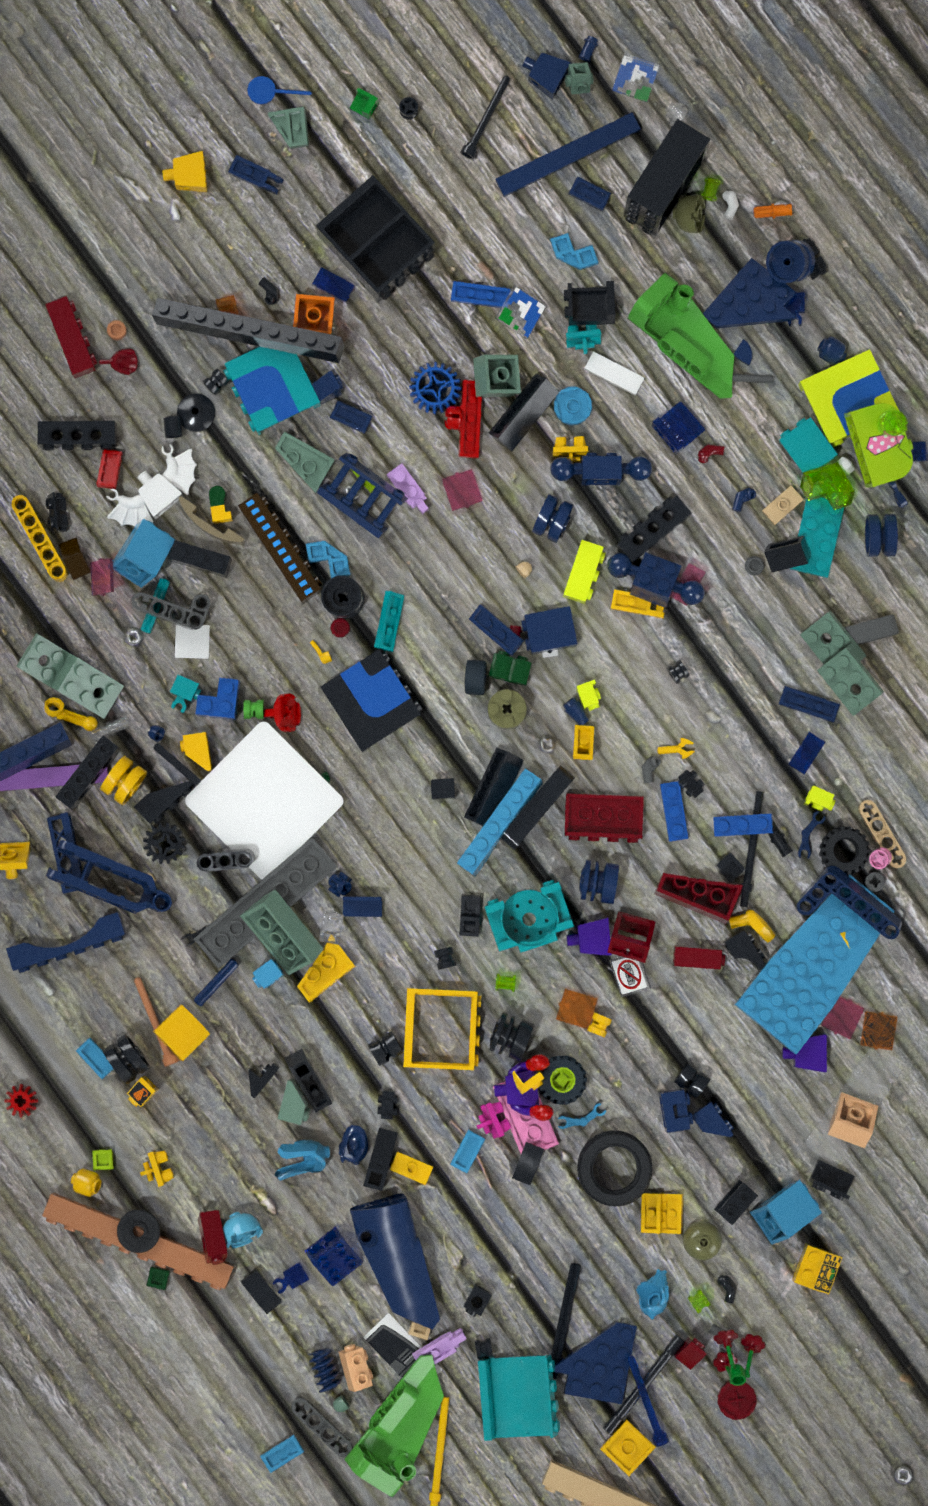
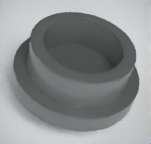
M757 556L749 557L745 562V570L752 576L759 575L764 569L763 560Z

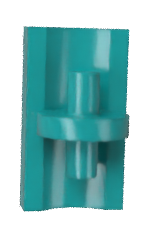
M577 325L568 326V332L566 333L567 348L583 349V354H588V348H594V345L601 344V330L597 328V325H586V331H579Z

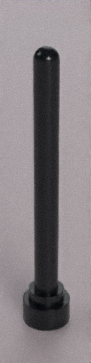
M506 75L502 78L470 142L463 145L460 151L463 156L469 159L475 158L477 154L476 145L510 81L509 76Z

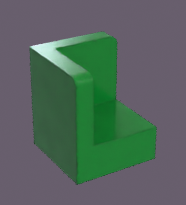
M357 88L356 97L350 106V110L370 119L378 105V98Z

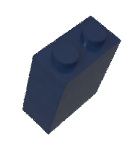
M570 606L524 615V620H521L523 632L527 631L528 639H525L527 651L531 650V655L577 646Z

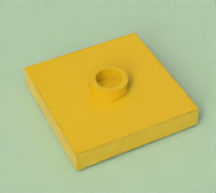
M626 1419L600 1447V1450L630 1476L656 1446Z

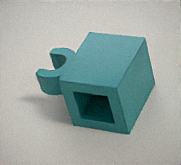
M177 675L170 690L171 694L177 696L171 708L175 709L177 704H182L181 713H184L187 709L185 700L193 703L194 699L197 700V696L202 691L199 689L201 685L181 675Z

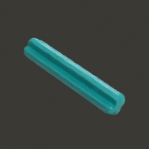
M159 579L153 597L164 600L170 584L169 580ZM155 603L153 611L159 613L161 604ZM146 614L141 631L150 634L156 617Z

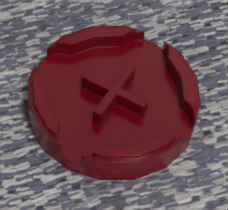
M730 1381L726 1382L718 1392L717 1404L719 1409L726 1417L732 1420H741L749 1417L756 1407V1394L747 1382L739 1386L730 1384Z

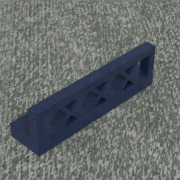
M66 812L47 818L58 872L63 873L64 871L80 878L82 873L80 860L62 853L60 858L57 850V842L61 837L66 839L67 842L77 845L71 814ZM61 819L63 829L59 833L54 830L52 821ZM65 856L70 858L71 867L68 871L61 866V861ZM61 884L63 894L77 891L72 888L66 889V886Z

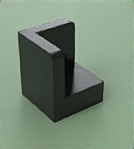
M454 778L432 779V800L455 799Z
M731 852L715 865L730 883L746 871Z

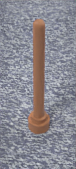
M137 977L134 979V983L152 1027L155 1030L160 1023L142 979ZM157 1037L164 1053L162 1055L164 1066L167 1067L179 1062L178 1057Z

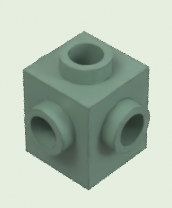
M588 62L569 64L568 75H565V85L569 87L571 95L590 93V85L593 84V74L590 72Z

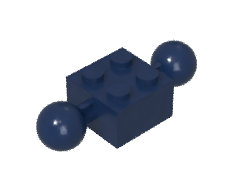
M587 453L586 456L582 457L581 463H573L567 457H558L552 462L550 471L551 475L558 481H567L573 475H581V485H620L622 474H629L636 481L646 480L652 473V464L649 459L643 456H637L629 463H622V456H617V453H606V456H598V453Z
M646 552L640 567L633 565L630 558L621 553L613 555L608 560L607 568L609 573L615 578H624L627 575L635 577L630 595L666 608L672 592L680 594L681 599L686 604L696 605L705 596L704 587L698 581L691 580L685 583L677 581L682 565Z

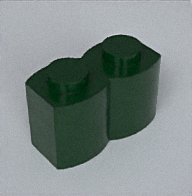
M499 651L498 654L494 653L488 677L526 686L532 662L528 661L529 658L523 656L512 658L509 657L510 654L504 651Z

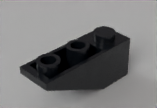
M188 781L148 793L134 808L149 824H158L165 817L163 814L168 809L172 811L179 804L177 801L182 796L184 798L187 797L193 790L191 787L194 784Z
M379 1128L364 1187L383 1191L398 1132Z

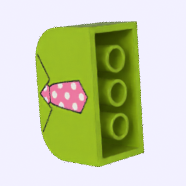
M878 403L844 413L866 488L898 480L909 473L913 464L911 452L913 445L906 436V422L901 419L895 407L887 403Z

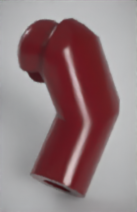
M706 445L698 452V461L700 463H707L708 458L712 454L723 456L724 446Z

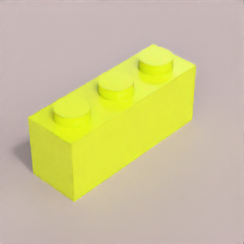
M581 540L563 597L585 604L586 599H591L594 589L590 587L592 581H597L600 571L596 569L598 563H603L606 554L602 552L603 546Z

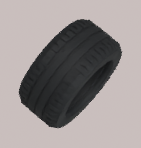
M610 1130L595 1135L585 1144L578 1157L577 1172L583 1189L592 1199L603 1205L619 1207L635 1202L645 1193L652 1179L653 1165L647 1148L639 1139L624 1131ZM618 1146L632 1153L636 1161L637 1170L634 1179L628 1186L619 1190H610L597 1183L593 1174V1164L601 1151L608 1147Z

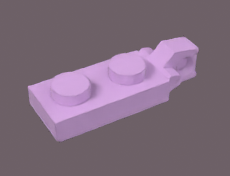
M402 463L386 474L394 487L405 493V496L408 498L406 503L412 509L417 507L422 515L428 511L429 508L424 503V500L427 499L424 492Z
M460 1328L452 1333L450 1331L447 1334H443L412 1354L415 1360L419 1356L432 1354L435 1365L457 1352L456 1349L460 1347L459 1343L467 1338Z

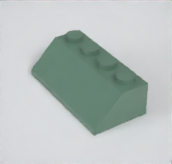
M276 890L263 896L240 915L288 975L313 963L324 950Z

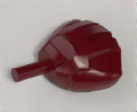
M125 348L115 352L111 359L99 360V364H110L111 368L124 375H130L138 367V358L135 350Z

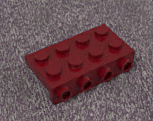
M566 793L564 837H568V840L580 841V837H588V841H599L600 838H607V842H619V839H627V843H638V839H643L644 796Z

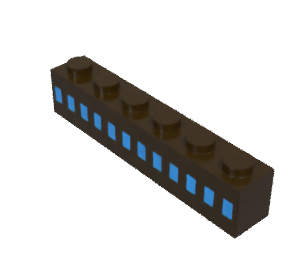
M256 493L239 504L238 507L303 604L321 592L320 586H322V583L317 576L313 577L309 571L312 568L306 559L302 561L299 557L301 552L297 545H291L288 538L291 536L285 527L280 528L278 525L280 520L275 512L270 513L267 506H269L266 498L264 496L260 497Z

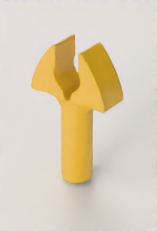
M680 738L678 745L658 747L657 752L658 754L679 753L682 755V759H685L695 751L687 752L681 748L685 745H693L694 743L688 739Z

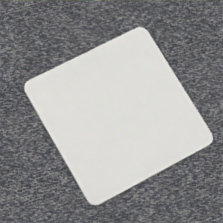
M260 722L187 795L185 803L231 850L245 848L252 850L255 860L249 868L263 880L298 850L343 805V797L269 723ZM241 854V860L244 863H249V856Z

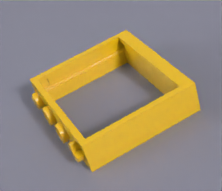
M407 988L403 1067L474 1070V1066H478L479 1054H475V1046L479 1047L480 1035H476V1027H480V1015H477V1007H481V996H478L477 991ZM415 995L471 997L468 1064L412 1061Z

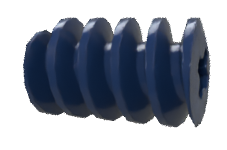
M330 1348L319 1349L307 1354L313 1355L309 1363L316 1364L311 1369L318 1370L314 1378L321 1379L316 1383L317 1386H323L319 1393L334 1389L341 1383V1379L335 1378L339 1375V1372L332 1371L337 1367L335 1363H330L334 1360V1356H327L332 1352Z

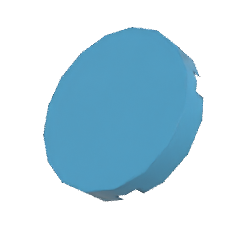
M567 387L561 390L554 401V412L557 418L567 425H579L585 422L592 410V400L589 394L578 387Z

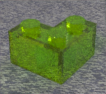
M838 462L803 472L800 488L808 501L826 496L833 510L852 504L855 490Z

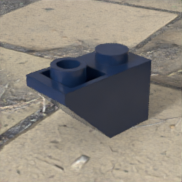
M332 370L312 384L321 405L342 395V382L338 374L334 375Z
M708 1102L692 1113L693 1120L702 1132L726 1137L733 1136L731 1132L733 1130L732 1125L728 1120L724 1121L721 1118L720 1114L722 1111L716 1103L712 1105L711 1102Z

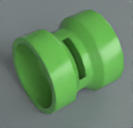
M244 700V719H251L252 717L264 719V700H257L256 702Z

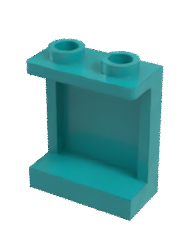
M804 417L798 421L795 429L792 431L787 429L780 435L781 439H779L780 445L790 455L805 479L838 456L811 417L807 420Z

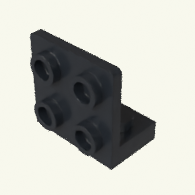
M818 1159L808 1181L813 1183L811 1187L824 1193L827 1189L831 1191L829 1195L843 1201L844 1198L848 1200L850 1198L847 1192L855 1176Z

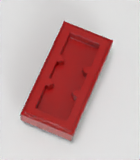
M103 450L96 483L97 487L117 488L123 456L122 451Z

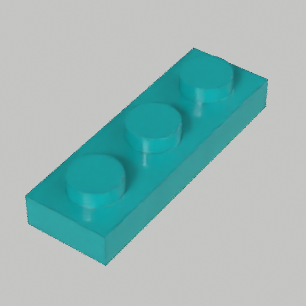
M385 591L374 645L375 648L393 652L405 595Z

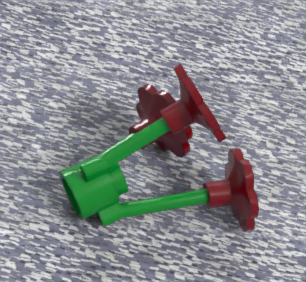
M734 1330L720 1331L713 1339L717 1344H723L727 1351L719 1352L717 1358L713 1360V1365L719 1372L727 1371L730 1384L736 1386L743 1385L746 1382V1378L750 1377L753 1354L761 1352V1349L765 1348L766 1343L762 1341V1337L758 1335L753 1336L752 1334H747L745 1338L741 1339V1344L749 1353L746 1369H744L742 1365L736 1364L738 1359L731 1351V1342L738 1338V1333H735Z

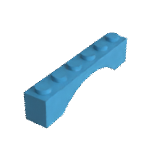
M526 768L458 860L457 864L476 877L506 829L542 786L543 782L539 777Z

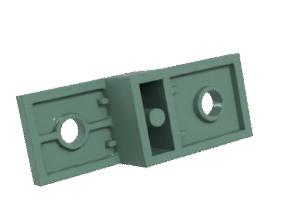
M831 610L800 634L823 663V666L817 671L853 716L884 693L860 662L866 657L865 653ZM824 633L830 634L832 638L830 643L824 641ZM853 684L861 687V693L857 694L852 690Z
M37 633L16 666L103 719L124 685ZM42 655L47 656V662L44 665L39 664V658ZM100 687L102 690L101 695L94 697V690Z

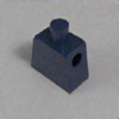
M541 53L537 61L527 56L522 67L531 71L528 81L549 98L553 99L565 75H567L568 67L571 63Z

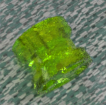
M700 1289L697 1290L694 1296L687 1297L698 1314L702 1312L704 1307L711 1305Z

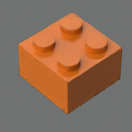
M296 294L293 327L332 335L335 298Z

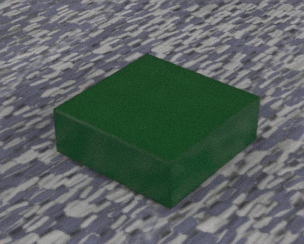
M151 1266L146 1286L166 1290L170 1270Z

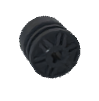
M336 576L324 584L321 591V601L324 608L333 616L350 619L362 610L365 604V594L362 587L352 578ZM347 594L348 601H343L341 603L342 599L340 598V596H345Z
M503 1012L502 1016L497 1020L490 1037L489 1050L494 1052L496 1045L499 1044L501 1047L498 1054H502L507 1047L509 1048L508 1057L521 1062L534 1023L522 1019L518 1027L514 1026L515 1016H512L510 1023H506L508 1014Z

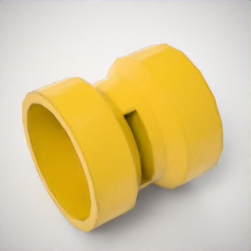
M594 1012L592 1016L593 1022L588 1026L587 1031L605 1038L607 1026L611 1024L612 1019Z

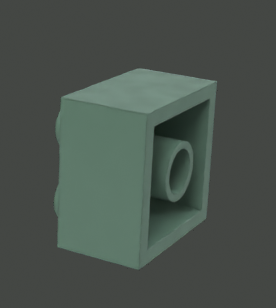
M482 355L473 358L476 397H511L521 393L518 355Z

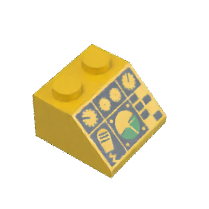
M805 1243L792 1281L810 1289L829 1294L842 1257Z

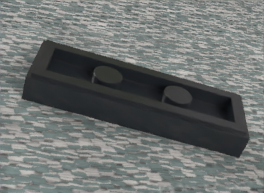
M158 742L154 745L153 749L195 786L199 785L202 780Z

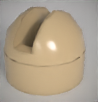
M521 562L515 567L523 578L528 577L532 572V566L528 562Z

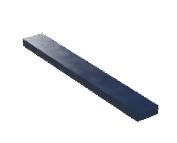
M630 113L496 178L495 181L503 197H506L639 132L641 128L633 113Z

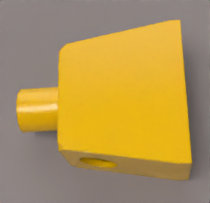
M203 151L174 158L173 169L162 170L163 181L174 180L177 190L207 192Z

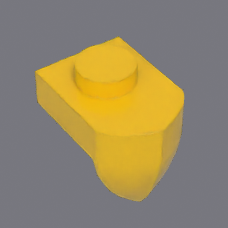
M513 1071L515 1085L521 1094H524L531 1088L536 1090L543 1084L541 1080L544 1077L540 1072L523 1083L515 1071Z

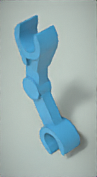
M597 1103L593 1111L585 1117L574 1119L560 1116L558 1119H565L566 1125L558 1127L565 1129L572 1126H586L596 1116H603L606 1110L602 1113H597L596 1108L601 1105V1103Z

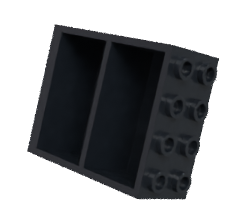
M677 118L628 194L623 215L626 217L625 220L632 225H639L646 234L656 236L704 162L710 138Z
M374 175L316 225L319 238L378 302L389 298L392 294L391 291L396 286L398 288L406 282V277L410 274H416L423 262H429L435 256V242Z

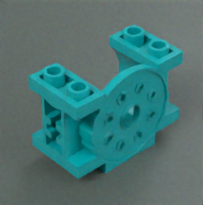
M554 880L543 883L540 892L524 890L515 893L505 904L503 901L499 902L498 898L487 902L488 906H485L484 909L499 952L518 946L519 952L522 953L558 941L557 932L574 927L559 882L555 883ZM532 913L535 915L536 921L532 926H527L523 923L522 918L524 914Z

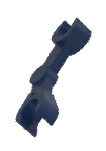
M895 480L888 482L889 487L894 492L893 495L897 505L901 508L908 505L906 498L898 490Z
M819 811L813 813L812 821L801 831L802 840L797 852L799 858H801L802 850L807 851V859L811 855L809 846L810 833L817 824L825 821V816L821 821L815 819Z

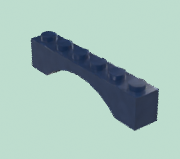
M116 912L99 918L86 935L68 945L44 948L24 942L6 948L12 970H18L19 973L29 971L30 966L36 964L38 967L48 965V960L56 958V961L68 958L67 954L72 952L78 955L86 952L85 948L93 946V949L105 946L104 942L109 940L112 943L121 941L127 933L120 912Z

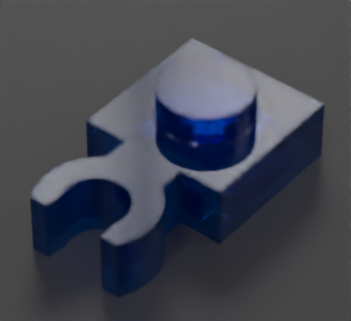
M796 292V295L785 306L799 320V326H802L803 323L799 313H805V292ZM788 321L789 326H792V321Z
M298 1262L282 1272L285 1278H276L272 1283L273 1285L277 1282L282 1283L283 1288L278 1290V1294L286 1290L288 1285L293 1290L308 1281L309 1277L301 1263Z

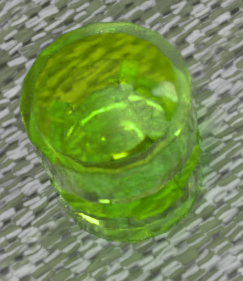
M888 411L879 416L877 428L886 437L898 436L906 430L908 421L902 412Z

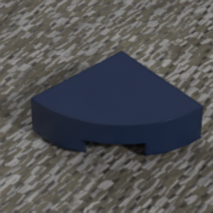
M743 339L734 353V358L749 366L752 360V350L750 345Z

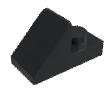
M275 1063L272 1065L267 1064L261 1071L262 1077L248 1068L251 1097H257L280 1069Z

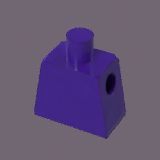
M608 918L577 926L578 934L566 935L567 946L579 945V953L612 955L607 953L610 943Z
M827 1035L810 1036L797 1054L792 1053L786 1047H782V1059H793V1067L827 1072Z

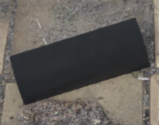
M535 374L490 430L489 434L512 452L559 391L546 378Z
M496 747L464 818L483 827L511 789L524 760Z

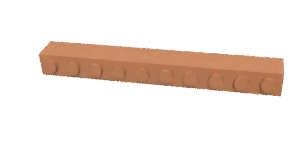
M56 1193L50 1195L42 1215L46 1218L45 1221L57 1225L58 1222L65 1225L64 1229L71 1232H75V1230L83 1232L82 1236L93 1239L96 1237L101 1239L100 1243L111 1247L113 1244L119 1247V1251L127 1254L130 1253L121 1245L117 1237V1226L120 1219ZM135 1226L133 1233L135 1236L141 1237L144 1234V1229ZM161 1235L152 1249L143 1253H136L137 1258L148 1261V1259L156 1261L155 1265L161 1268L171 1267L174 1269V1273L182 1276L186 1273L192 1276V1280L199 1283L206 1281L210 1283V1287L217 1290L227 1287L235 1267L234 1264L226 1261L218 1265L206 1264L204 1252Z

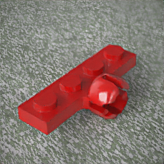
M472 380L462 381L461 405L449 406L445 412V417L448 418L444 421L447 429L459 431L458 457L477 459L479 458L482 397H476L475 381Z

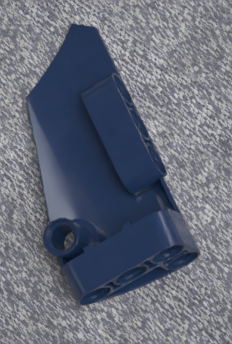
M405 1194L391 1195L350 1208L355 1236L366 1255L392 1312L433 1330L440 1317L422 1246L416 1234L410 1206ZM363 1232H370L367 1239H361Z

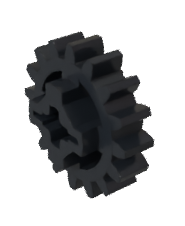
M158 822L157 828L151 825L152 831L146 830L148 838H143V842L147 843L143 846L144 850H148L146 853L147 857L153 855L152 861L154 862L156 859H159V864H162L163 860L170 864L171 858L177 861L176 855L182 856L180 848H185V844L181 843L185 840L184 836L179 837L182 833L181 829L175 831L176 825L174 824L172 827H169V822H166L165 826ZM162 831V833L157 837L154 836L156 833ZM170 832L175 835L177 841L170 838ZM166 836L167 843L169 844H165L162 850L161 843L159 842H163ZM151 845L158 848V854L153 851ZM171 849L174 850L172 853L166 855V853Z

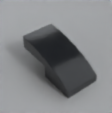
M462 894L459 936L479 937L481 895Z
M526 1142L512 1179L531 1185L544 1149Z
M257 1269L241 1280L243 1286L266 1314L282 1303L279 1296Z

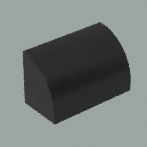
M805 536L768 544L764 551L771 573L805 565L809 562V552Z

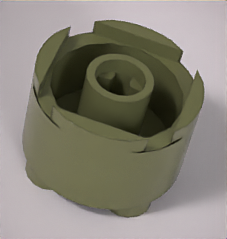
M504 689L491 697L488 703V716L492 724L497 728L504 730L514 729L520 726L525 719L527 711L526 702L518 692ZM503 706H511L510 711L512 713L507 712L506 714H504Z

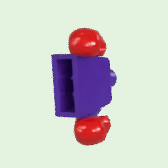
M537 1054L527 1059V1061L516 1064L508 1071V1075L505 1076V1084L494 1085L495 1097L506 1096L507 1104H510L511 1109L522 1115L531 1116L539 1121L550 1120L554 1113L553 1108L548 1105H539L538 1088L536 1090L531 1088L524 1094H521L513 1079V1071H515L523 1083L537 1073L536 1071L546 1069L550 1064L549 1059L545 1055Z

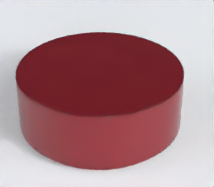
M338 618L331 623V632L335 637L344 638L349 634L350 625L345 619Z

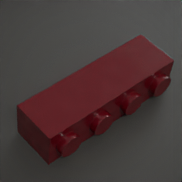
M65 296L45 304L73 377L76 379L96 371L94 365L97 364L94 353L90 354L87 348L91 345L87 335H82L81 329H84L80 318L76 319L74 312L77 309L73 300L69 301L68 297Z

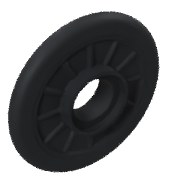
M142 1209L132 1210L120 1219L117 1226V1237L121 1245L128 1251L143 1253L152 1249L158 1242L160 1225L156 1217L150 1212ZM135 1226L143 1227L144 1234L141 1237L134 1235L133 1229Z

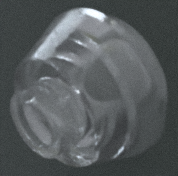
M672 102L665 110L667 112L665 117L669 125L672 127L677 118L682 121L689 113V107L679 102L676 104Z

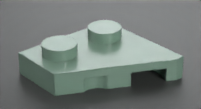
M304 107L268 112L269 118L290 149L309 146Z

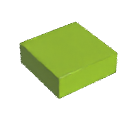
M113 1149L92 1151L93 1170L114 1169Z

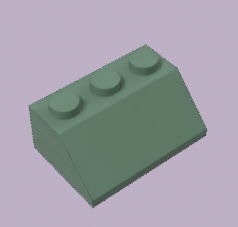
M295 1079L287 1080L278 1119L301 1125L309 1119L311 1109L308 1108L309 1103Z

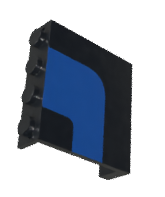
M379 649L320 686L362 753L416 717H420V711L422 710L417 700L413 702L409 695L412 692L406 684L402 685L399 681L401 675L397 669H392L388 664L391 660L386 652L381 653Z

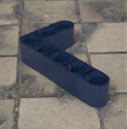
M836 866L827 867L805 890L797 903V910L800 914L810 915L832 893L887 939H895L902 927L899 917ZM827 875L834 876L835 880L829 879ZM815 888H820L823 893L817 892ZM843 888H848L851 892H845ZM858 900H862V901H864L866 904H865V905H861V904L858 902ZM807 901L811 906H806L803 902ZM873 913H878L881 917H875ZM888 925H892L896 929L892 930L888 927Z

